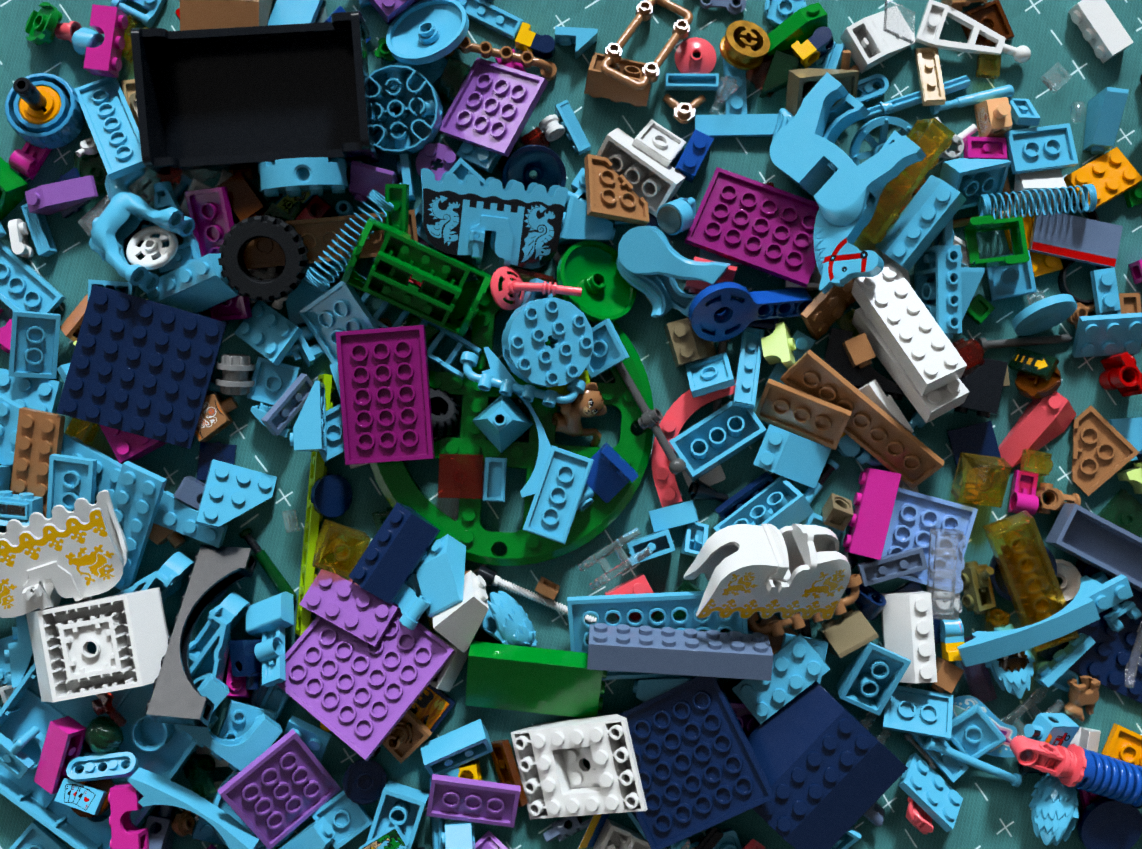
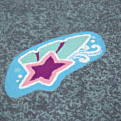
M964 695L953 698V719L978 703L1006 737L1005 742L986 753L987 755L1007 758L1015 757L1010 749V742L1017 736L1016 727L1002 722L976 697Z

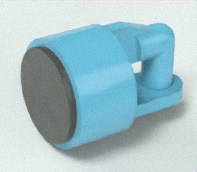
M681 197L662 205L657 212V222L660 229L671 236L688 230L692 226L696 215L695 199L692 197Z

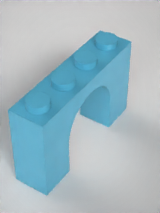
M211 673L197 688L201 696L207 697L214 704L213 711L230 692L228 686ZM264 712L246 733L234 739L219 738L211 732L209 727L174 725V728L181 734L185 735L188 733L191 735L193 742L201 748L206 746L212 750L210 753L220 761L222 759L226 760L229 763L228 766L236 773H239L270 748L283 732L281 725Z

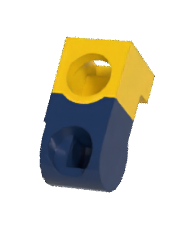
M522 22L515 39L516 49L530 51L534 56L542 59L553 57L555 54V40L553 37L534 33L531 31L530 24Z
M819 27L814 31L813 36L802 44L797 40L791 45L794 56L804 68L811 66L833 47L834 39L832 32L828 27Z

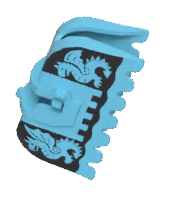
M421 169L422 224L428 240L436 249L446 254L470 255L474 258L475 264L480 265L483 256L485 230L491 231V249L499 257V267H510V264L528 269L540 268L549 263L556 254L563 211L568 195L566 187L552 185L547 193L544 185L532 182L525 191L524 185L513 179L509 180L503 189L502 182L494 177H488L485 184L480 186V180L472 174H467L463 182L458 183L457 176L450 171L443 173L441 180L436 181L435 174L430 169Z

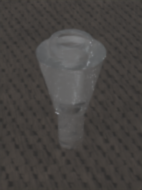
M728 75L720 77L715 102L709 111L711 114L717 115L722 105L739 88L736 84L737 80Z

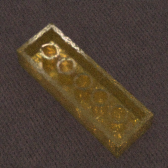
M936 118L917 120L907 134V137L923 150L926 157L922 161L906 167L896 178L885 185L872 220L857 238L860 242L876 245L886 236L885 231L890 224L892 225L896 222L902 207L911 201L912 193L924 183L925 175L928 171L937 165L940 154L950 147L951 139L955 133Z
M1025 510L983 526L1022 627L1040 622L1067 606L1035 519ZM1076 630L1032 649L1037 653L1077 639L1079 635Z

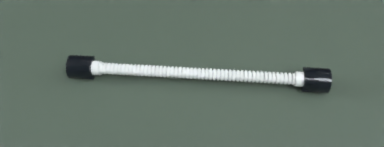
M482 565L480 566L477 575H480L485 580L487 587H491V585L500 586L503 589L510 590V592L513 591L515 594L518 593L520 596L523 595L525 598L528 597V599L568 615V607L555 600L553 601L550 598L545 599L538 593L530 592V590L517 586L514 583L512 584L509 581L507 582V580L504 581V579L502 580L500 576L496 575V571ZM591 615L585 616V620L588 622H594L597 620V618H594Z

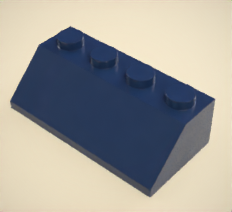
M397 502L349 577L362 589L392 605L440 530L412 508Z

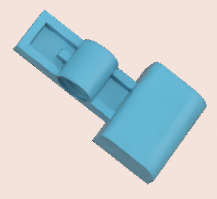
M286 591L249 605L246 609V632L257 638L262 637V642L255 645L254 653L258 661L262 662V685L266 687L286 681L285 628L294 625L293 594Z

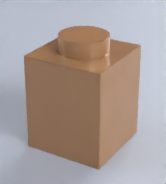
M865 333L851 338L842 344L852 367L859 365L860 369L872 364L871 360L876 357Z
M937 657V682L932 683L931 688L940 693H943L945 690L952 694L964 670L945 659Z

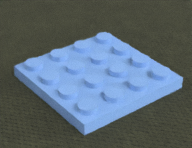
M898 487L881 557L920 546L923 548L928 569L899 578L954 592L978 509Z

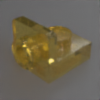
M1024 449L1020 471L1038 474L1039 477L1049 475L1053 467L1052 454Z

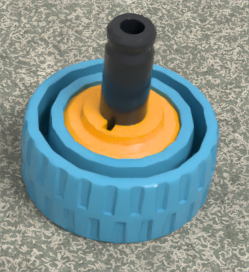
M36 73L16 79L5 101V115L7 116L8 123L21 138L35 147L42 149L63 147L80 134L85 124V116L79 104L77 92L63 78L54 74Z

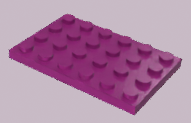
M717 167L695 215L693 224L685 238V243L807 288L816 266L813 235L819 207L817 202Z
M425 325L336 332L345 465L434 459Z

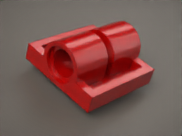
M1128 351L1107 356L1100 361L1105 368V371L1099 377V383L1103 389L1108 391L1118 389L1122 397L1142 394V373L1136 366L1135 358Z

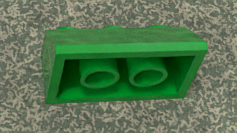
M1 157L0 220H3L24 199L28 183Z

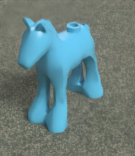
M145 168L112 181L106 175L104 184L110 203L102 214L92 222L93 228L91 230L89 246L92 251L99 254L102 261L106 260L121 277L125 278L130 284L138 285L141 290L149 293L157 287L159 277L139 264H129L124 254V244L128 236L137 229L142 220H146L181 237L190 236L195 229V221L190 217L183 216V211L174 207L157 211L148 205L144 199L130 191V185L144 176Z

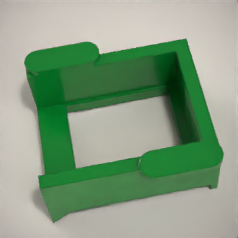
M991 215L972 217L963 230L969 267L987 268L1016 264L1023 265L1030 259L1023 217L995 220ZM1001 230L1010 231L1013 255L986 259L979 258L976 233Z

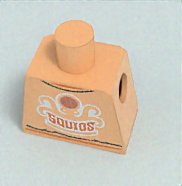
M1008 98L989 99L974 105L979 137L1005 138L1004 134L1010 131L1013 125Z

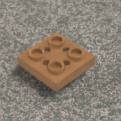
M409 709L382 744L402 763L430 737L432 732Z

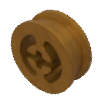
M739 20L728 26L719 48L721 55L730 65L741 70H753L761 65L764 56L768 53L770 39L767 33L757 24Z

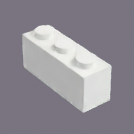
M1081 0L1068 12L1071 20L1077 24L1083 38L1089 42L1096 57L1102 63H1105L1134 43L1105 0Z

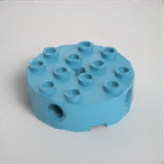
M388 65L374 70L369 75L374 146L390 155L400 156V154L406 153L411 155L420 152L425 145L434 141L442 124L443 106L438 91L423 74L409 66ZM399 108H402V110L397 115L396 112L399 111Z
M328 157L278 159L275 162L265 161L257 165L260 175V192H263L266 197H278L279 194H288L289 198L302 197L304 192H310V196H323V192L332 191L333 194L345 193V189L349 187L346 174L347 160L341 158L329 160Z
M556 297L531 300L515 309L506 323L501 338L503 357L511 372L526 383L539 387L562 386L578 378L590 363L594 348L592 328L585 314L571 302ZM548 339H549V340H550V344H549L548 346H546V345H545V342H547Z

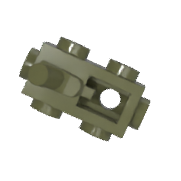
M977 561L965 562L964 567L960 569L957 579L964 592L962 604L967 608V611H974L975 615L988 613L987 609L996 607L990 576L994 574V569L987 564H978Z

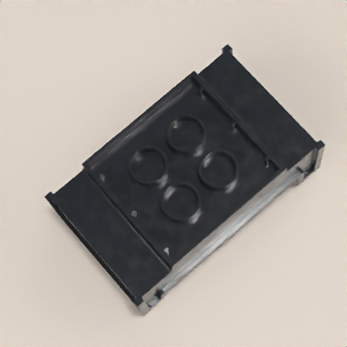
M360 11L331 14L332 22L183 31H167L162 28L131 29L143 164L161 175H171L170 171L207 169L208 171H221L223 169L258 168L257 165L261 162H275L278 159L328 157V160L335 158L345 160L370 159L371 162H379V155L374 148L366 39H369L370 35Z

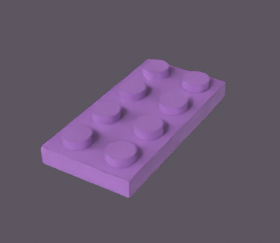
M325 567L321 568L299 604L304 609L375 648L399 610L398 607L388 604Z
M432 774L426 816L514 828L521 786Z

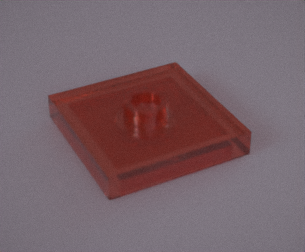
M439 454L438 498L483 499L484 455Z

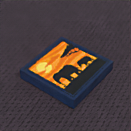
M429 684L411 706L410 710L433 733L456 702L443 691Z

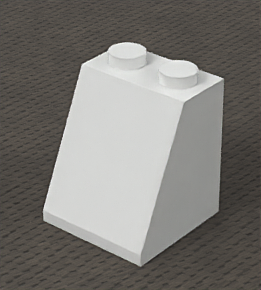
M471 570L464 575L463 601L432 617L433 628L463 653L468 650L489 610L486 582L480 575H475Z

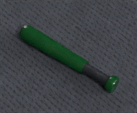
M246 528L240 532V538L246 540L278 593L289 592L293 594V599L295 600L297 598L296 593L265 550L261 549L251 534V528Z

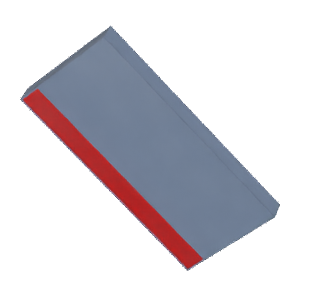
M1049 211L1047 216H1044L1043 212H1041L1039 217L1035 213L1028 250L1038 254L1113 268L1116 267L1123 226L1063 213L1059 215L1057 212L1051 215Z

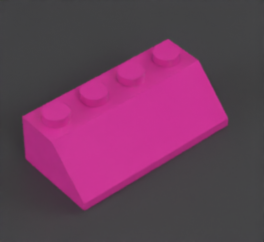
M864 468V472L860 473L858 483L861 485L859 493L856 492L853 504L855 509L853 517L848 523V526H850L849 533L845 535L843 540L844 552L881 560L902 474L873 468Z

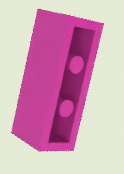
M70 716L50 721L34 782L50 794H55L59 791L64 778L70 779L67 776L66 768L71 760L80 755L87 730L86 727Z

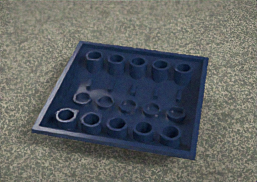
M817 681L762 724L759 723L747 736L776 795L774 799L752 809L795 849H831L908 769L903 762Z

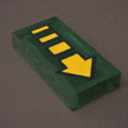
M1017 348L1008 367L1012 370L1049 380L1059 360L1052 356Z

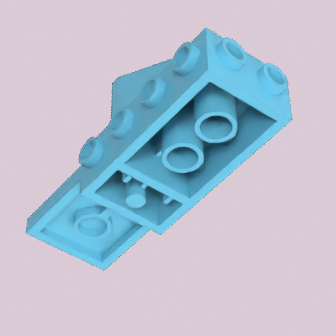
M953 217L914 264L915 293L948 339L953 338V334L962 333V320L985 272V268L961 267L963 259L961 245H953L955 236Z

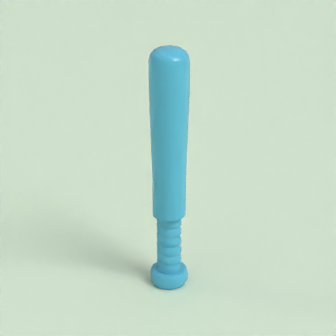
M1005 85L956 97L954 100L945 102V105L930 106V112L932 115H936L942 110L976 105L989 99L1011 98L1014 95V87L1012 85Z

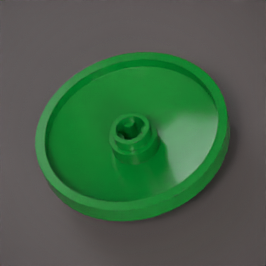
M592 240L578 242L562 255L557 266V283L562 286L582 288L581 297L562 296L565 301L571 302L581 310L587 320L601 323L606 319H610L611 322H614L623 317L632 308L637 290L628 284L619 273L616 265L618 252L607 244Z

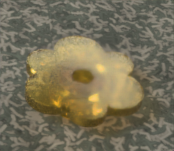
M999 608L987 609L988 613L985 614L987 622H991L995 627L1009 624V613Z

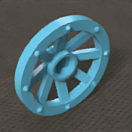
M882 116L874 118L865 123L855 134L851 142L849 157L858 166L860 165V159H867L878 153L886 143L889 124L899 127L901 130L898 133L901 136L907 135L910 140L921 148L917 132L907 121L898 117ZM881 126L877 143L869 132ZM865 139L872 149L871 151L859 153L861 144ZM919 162L906 167L897 178L885 185L883 191L898 188L906 183L916 171Z

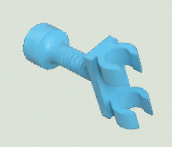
M1104 572L1095 573L1090 577L1101 584L1109 581ZM1127 600L1121 605L1113 606V610L1103 616V618L1107 621L1111 630L1118 633L1124 629V625L1118 617L1126 613L1130 619L1134 618L1137 620L1142 616V613L1134 602Z

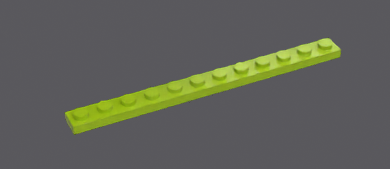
M321 374L318 375V381L325 385L326 411L333 408V403L330 399L331 393L334 392L335 381L332 380L333 375ZM319 451L311 452L295 633L299 636L313 622L311 612L299 604L317 576L315 574V565H318L319 562L317 543H320L321 540L319 522L322 521L323 516L316 512L310 498L314 483L319 478L327 475V467L324 466L325 462Z

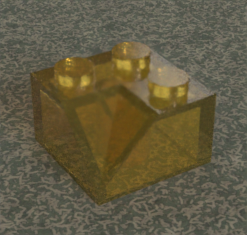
M961 452L951 493L957 502L1001 508L1012 467L1004 458Z
M325 519L316 541L312 566L350 578V573L367 549L371 539L365 532Z

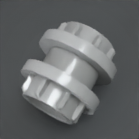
M223 354L221 362H216V369L222 370V378H216L215 384L220 386L222 394L247 395L250 393V387H254L255 381L249 379V371L255 370V364L251 363L249 355Z

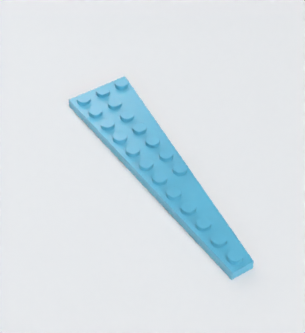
M0 395V464L11 466L13 469L19 408L23 407L9 398ZM64 433L61 455L97 459L95 501H97V494L102 490H108L112 500L122 464L90 445L84 444L78 438ZM163 491L154 520L155 524L217 548L222 546L228 525L225 524L215 529L195 524L198 509L173 497L174 494L171 492Z

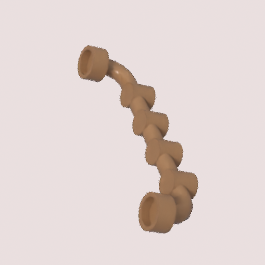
M466 36L457 47L464 54L474 52L479 53L483 58H490L491 56L500 58L504 63L518 62L525 68L539 67L541 77L547 81L553 80L557 75V68L553 62L535 58L530 51L518 54L514 53L509 46L496 49L492 48L488 41H483L480 45L471 43V40ZM453 50L451 53H449V54L446 55L445 57H450V56H452V55L454 54L455 50Z
M860 574L850 576L847 588H851V593L849 596L840 599L834 615L846 613V606L853 604L858 599L860 593L859 585L863 583ZM757 612L747 618L748 627L751 631L762 634L771 633L772 637L783 635L785 633L783 628L791 625L793 630L806 626L804 621L813 619L814 623L824 620L821 618L820 613L814 614L809 619H802L799 612L789 619L774 620L767 625L759 626L756 623L759 619Z

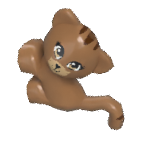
M590 382L586 384L584 393L579 394L573 402L568 404L557 403V406L561 407L560 412L554 413L552 423L556 425L555 432L565 433L572 437L593 436L590 445L597 447L601 441L602 434L596 428H583L581 417L591 418L596 415H604L607 413V408L604 405L601 393L598 391L597 383Z

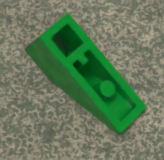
M820 3L811 4L797 10L768 34L770 49L767 55L770 56L790 49L791 45L797 40L802 44L813 36L817 28L828 27V14Z

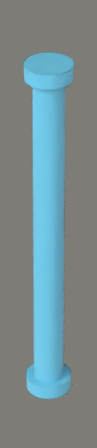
M927 737L924 742L926 750L937 751L1010 782L1014 787H1019L1022 783V776L1020 774L1009 773L938 743L932 737Z

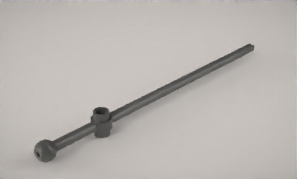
M558 249L553 257L557 266L562 257ZM589 320V322H590V324H591L592 327H594V326H596L597 324H599V323L592 322V321ZM623 362L617 364L615 367L642 413L638 419L639 426L643 430L647 428L652 430L670 461L669 470L672 474L677 475L686 470L685 461L677 458L658 425L659 421L663 419L662 413L657 408L649 409Z

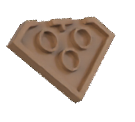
M587 154L584 158L587 215L646 226L649 223L648 202L643 197L639 198L632 190L633 186L622 174L619 176L611 167L613 164L608 158Z
M1091 405L1073 420L1071 481L1086 496H1089L1140 453Z

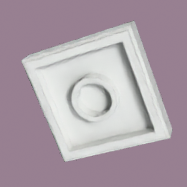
M652 119L632 142L633 146L666 168H668L686 144V141Z

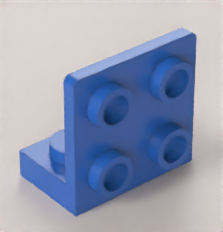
M606 442L590 458L594 461L586 483L605 503H608L629 481L633 483L639 475Z

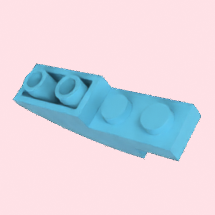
M26 614L14 617L16 618V626L12 627L13 640H18V642L8 643L9 650H4L5 664L10 663L11 672H6L7 686L12 685L13 691L30 669L33 659Z

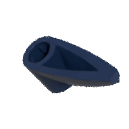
M861 584L859 585V597L855 603L859 606V611L862 612L867 620H875L886 605V599L871 586L864 587ZM846 588L845 590L848 596L851 593V588Z

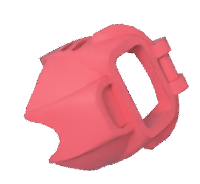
M908 796L907 820L922 834L928 835V833H932L934 830L932 818Z

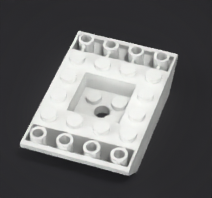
M160 587L60 605L44 610H34L26 614L41 702L53 703L145 686L154 683L159 675L161 660L166 654L169 638ZM89 642H93L96 645L97 650L95 654L87 650Z
M618 714L541 723L511 732L520 778L528 802L527 809L530 820L648 810L627 718ZM583 758L589 761L590 769L584 766Z

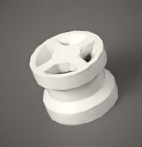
M555 114L545 117L539 123L541 131L545 132V138L549 142L559 139L565 133L563 125L559 124V118Z

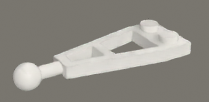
M934 0L927 2L914 41L937 49L998 57L1003 52L1012 55L1018 63L1028 61L1031 56L1029 47L1022 45L1016 48L1005 44L1006 38L953 7ZM946 16L971 29L967 43L939 39ZM978 34L996 43L995 47L976 45Z

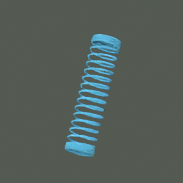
M1084 184L1081 187L1076 185L1074 188L1072 186L1067 188L1062 186L1060 189L1055 187L1038 191L1033 189L1031 192L1026 190L1024 193L1019 190L1017 193L1012 191L1010 194L1007 192L1003 194L997 193L996 195L992 193L989 195L981 194L978 200L979 216L991 215L990 196L992 195L994 197L993 217L994 220L998 219L999 209L996 197L1000 195V217L1004 219L1006 207L1003 197L1007 194V216L1012 218L1013 204L1010 196L1013 193L1015 195L1014 216L1019 217L1020 203L1018 194L1021 193V215L1025 218L1027 216L1026 192L1029 193L1028 214L1031 218L1034 216V210L1038 217L1041 215V212H1043L1044 216H1047L1049 211L1051 215H1054L1056 209L1057 213L1061 215L1063 208L1066 214L1070 212V208L1074 214L1077 212V209L1081 213L1083 211L1088 213L1093 212L1096 208L1097 191L1093 184ZM1076 187H1079V188H1080V189H1079V192H1078V198H1077V193H1076V191H1075V188H1076ZM1069 188L1073 189L1071 193V198L1068 192ZM1055 189L1058 190L1056 199L1053 192ZM1061 189H1065L1064 197H1062ZM1047 190L1051 191L1049 200L1046 193ZM1034 191L1037 193V194H1036V198H1035V206H1034V199H1033V196H1032V193H1033ZM1040 191H1043V192H1044L1043 197H1042V203H1041V197H1040V195H1039V192H1040ZM1088 191L1090 195V207L1088 204ZM1066 193H1067V196H1068V204H1069V205H1068V212L1066 211V206H1065ZM1073 193L1075 194L1076 200L1075 211L1073 210L1072 205ZM1080 193H1082V194H1081V201H1082V207H1083V208H1082V211H1081V209H1080ZM1059 194L1061 198V212H1059L1058 208ZM1052 196H1053V200H1054V211H1053V213H1052V209H1051V198H1052ZM1045 197H1046V202H1047V211H1046V214H1045V210H1044V198H1045ZM1037 198L1039 199L1040 206L1039 215L1037 212ZM1016 199L1018 204V215H1016ZM1023 199L1025 202V215L1023 214ZM1030 199L1032 201V215L1030 213ZM1009 201H1010V207H1011V215H1010V216H1009ZM1002 202H1003V210H1004L1003 217H1002Z
M372 189L367 198L377 205L385 215L373 209L365 201H362V203L371 209L380 220L369 215L361 207H358V209L369 218L383 223L380 216L387 217L384 210L391 212L394 205L390 201L387 203L383 195ZM353 212L356 217L362 220L365 224L367 223V221L364 220L360 215H358L356 212ZM349 218L351 222L363 231L364 228L352 218ZM345 223V226L347 228H349L351 231L357 234L358 237H360L361 234L355 231L350 225ZM340 229L342 233L352 239L357 245L358 240L354 239L345 230ZM336 234V237L347 244L354 251V246L350 245L344 238ZM331 240L332 243L335 244L341 250H343L349 256V258L351 257L352 253L345 250L335 240ZM327 245V247L341 257L346 265L338 262L324 250L323 253L337 263L341 270L333 267L323 257L318 256V258L332 268L337 276L329 273L318 262L314 261V264L327 273L333 281L326 279L313 267H310V270H307L305 273V277L314 286L325 292L329 290L330 283L335 282L334 277H339L338 272H343L342 266L347 267V261H350V259L343 257L330 245Z

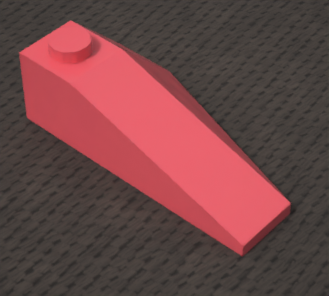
M1057 391L1047 397L1033 399L998 448L1002 463L999 464L1010 470L1062 434L1076 416L1069 400Z

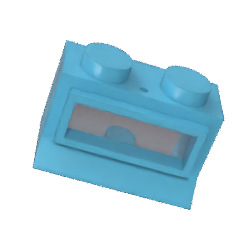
M10 490L0 491V526H6L11 519L19 520L22 525L28 526L30 524L29 517L32 513L40 512L43 514V497L34 496V493L29 492L18 495L13 494V491Z

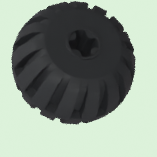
M430 388L434 441L435 439H444L456 430L460 419V409L455 398L452 395L449 396L448 392L445 390L442 392L439 388H434V390Z

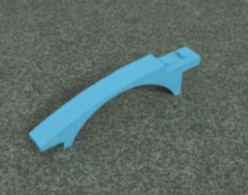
M484 347L490 369L482 371V374H489L501 380L510 379L517 383L490 348ZM513 392L519 398L521 397L520 393ZM526 401L523 402L536 423L539 450L533 473L520 491L522 498L535 494L551 449L538 416L530 402Z
M1121 574L1101 584L1085 575L1080 578L1081 584L1077 595L1066 607L1056 614L1040 622L1017 629L991 632L976 631L972 633L974 639L957 647L964 666L969 667L1026 651L1063 637L1099 620V613L1133 596L1128 578Z
M140 767L127 780L143 795L138 802L142 807L168 805L183 808L197 814L210 823L220 833L229 849H257L255 845L259 839L228 813L197 793L159 774Z

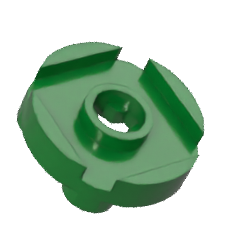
M43 2L38 5L42 7L38 12L34 10L31 13L25 27V32L29 34V37L26 36V39L36 45H41L44 42L50 44L55 37L54 30L63 16L55 6L48 2Z

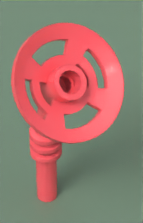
M509 266L498 268L493 273L490 282L492 297L495 303L504 310L518 308L523 302L525 291L542 292L543 295L546 293L550 295L552 293L553 296L562 294L581 297L582 288L557 285L556 282L554 284L552 282L547 284L546 281L543 283L523 282L520 274ZM500 277L504 279L502 282V291H499L498 289V282ZM503 298H505L508 301H513V304L506 303L503 300Z

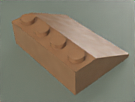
M180 0V31L267 26L273 0Z

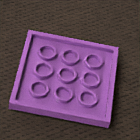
M477 57L442 120L439 132L448 137L508 157L548 82L543 77Z
M292 729L217 791L268 849H272L337 794L341 788L299 735Z

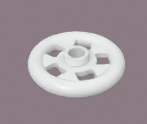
M159 226L146 227L138 231L130 239L126 248L127 259L131 265L139 264L147 270L158 269L170 262L175 256L178 249V238L175 233ZM160 234L159 238H152V235ZM143 240L144 242L141 247H138V244ZM169 241V246L163 248V242ZM143 253L145 257L139 260L137 256Z

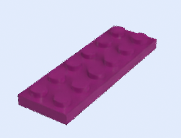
M227 186L186 191L189 215L195 221L193 235L198 242L201 257L207 254L221 253L219 248L224 242L223 237L226 233H229L234 225ZM238 295L209 308L210 318L219 321L252 317L247 296L242 297Z

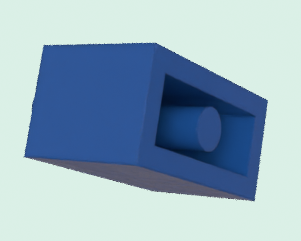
M696 129L675 167L676 170L686 176L685 180L691 183L714 138Z

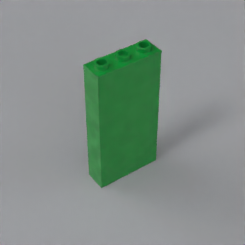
M472 641L468 655L465 705L578 718L597 717V711H602L603 697H600V694L604 695L605 681H602V678L607 677V671L587 669L588 653Z

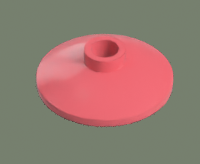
M698 37L684 40L677 47L674 57L678 71L685 74H710L715 67L717 59L714 47L707 40ZM693 53H699L700 57H693Z

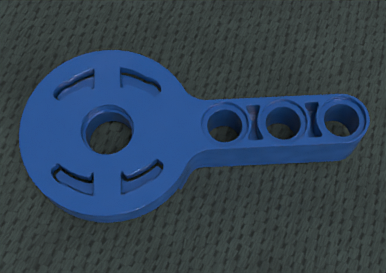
M719 282L706 287L696 295L689 307L688 317L694 332L700 338L719 342L739 335L755 320L801 316V313L813 299L805 288L748 292L746 287L738 283ZM727 307L724 312L715 314L718 309Z

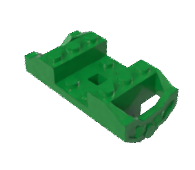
M369 218L359 237L357 246L354 248L341 281L464 337L473 320V316L475 317L479 309V303L487 291L492 275L454 255H451L450 258L410 239L412 235L393 226ZM383 230L387 232V235L371 267L367 280H365L354 271V268L370 232ZM472 272L481 283L463 321L450 319L448 317L455 307L462 287L469 273ZM411 274L412 279L422 283L421 287L408 281Z

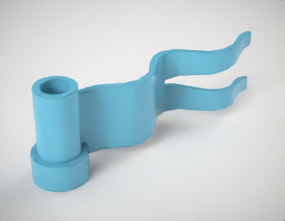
M407 584L404 585L394 600V603L403 614L399 621L410 630L415 629L419 623V618L431 604L425 597L421 595L417 597L414 590Z

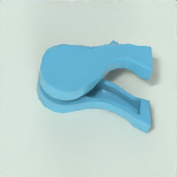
M638 226L629 229L622 236L618 244L616 260L617 269L622 278L650 300L652 304L651 317L653 318L664 316L672 308L679 310L688 317L689 307L697 294L683 292L675 278L699 280L713 285L717 283L731 265L730 263L718 261H695L680 255L673 248L670 237L657 226Z

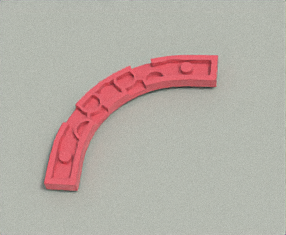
M735 385L695 398L692 396L691 389L682 394L667 410L659 424L668 442L679 435L686 421L700 408L715 400L733 395ZM655 437L652 448V474L663 508L682 502L683 499L675 474H672L669 470L670 461Z

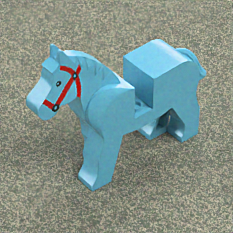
M828 72L804 97L795 116L785 108L779 110L777 124L770 145V158L772 162L791 181L811 196H814L818 204L819 210L814 225L813 241L815 260L821 275L819 290L824 294L833 286L844 287L846 283L854 278L875 277L883 271V259L872 250L861 251L854 245V242L872 220L885 185L896 178L906 167L920 162L926 157V154L906 135L901 136L894 130L878 153L857 166L842 149L835 145V142L847 127L859 120L865 119L870 113L860 101L853 97ZM839 99H841L835 106H833V104H834L836 101H838Z

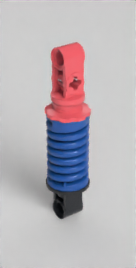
M1016 736L1011 740L1010 749L1021 765L1049 773L1051 776L1059 778L1060 782L1067 787H1075L1093 794H1099L1109 799L1130 804L1134 808L1142 809V765H1134L1084 749L1075 744H1071L1067 748L1060 745L1053 746L1047 742H1040L1025 736Z

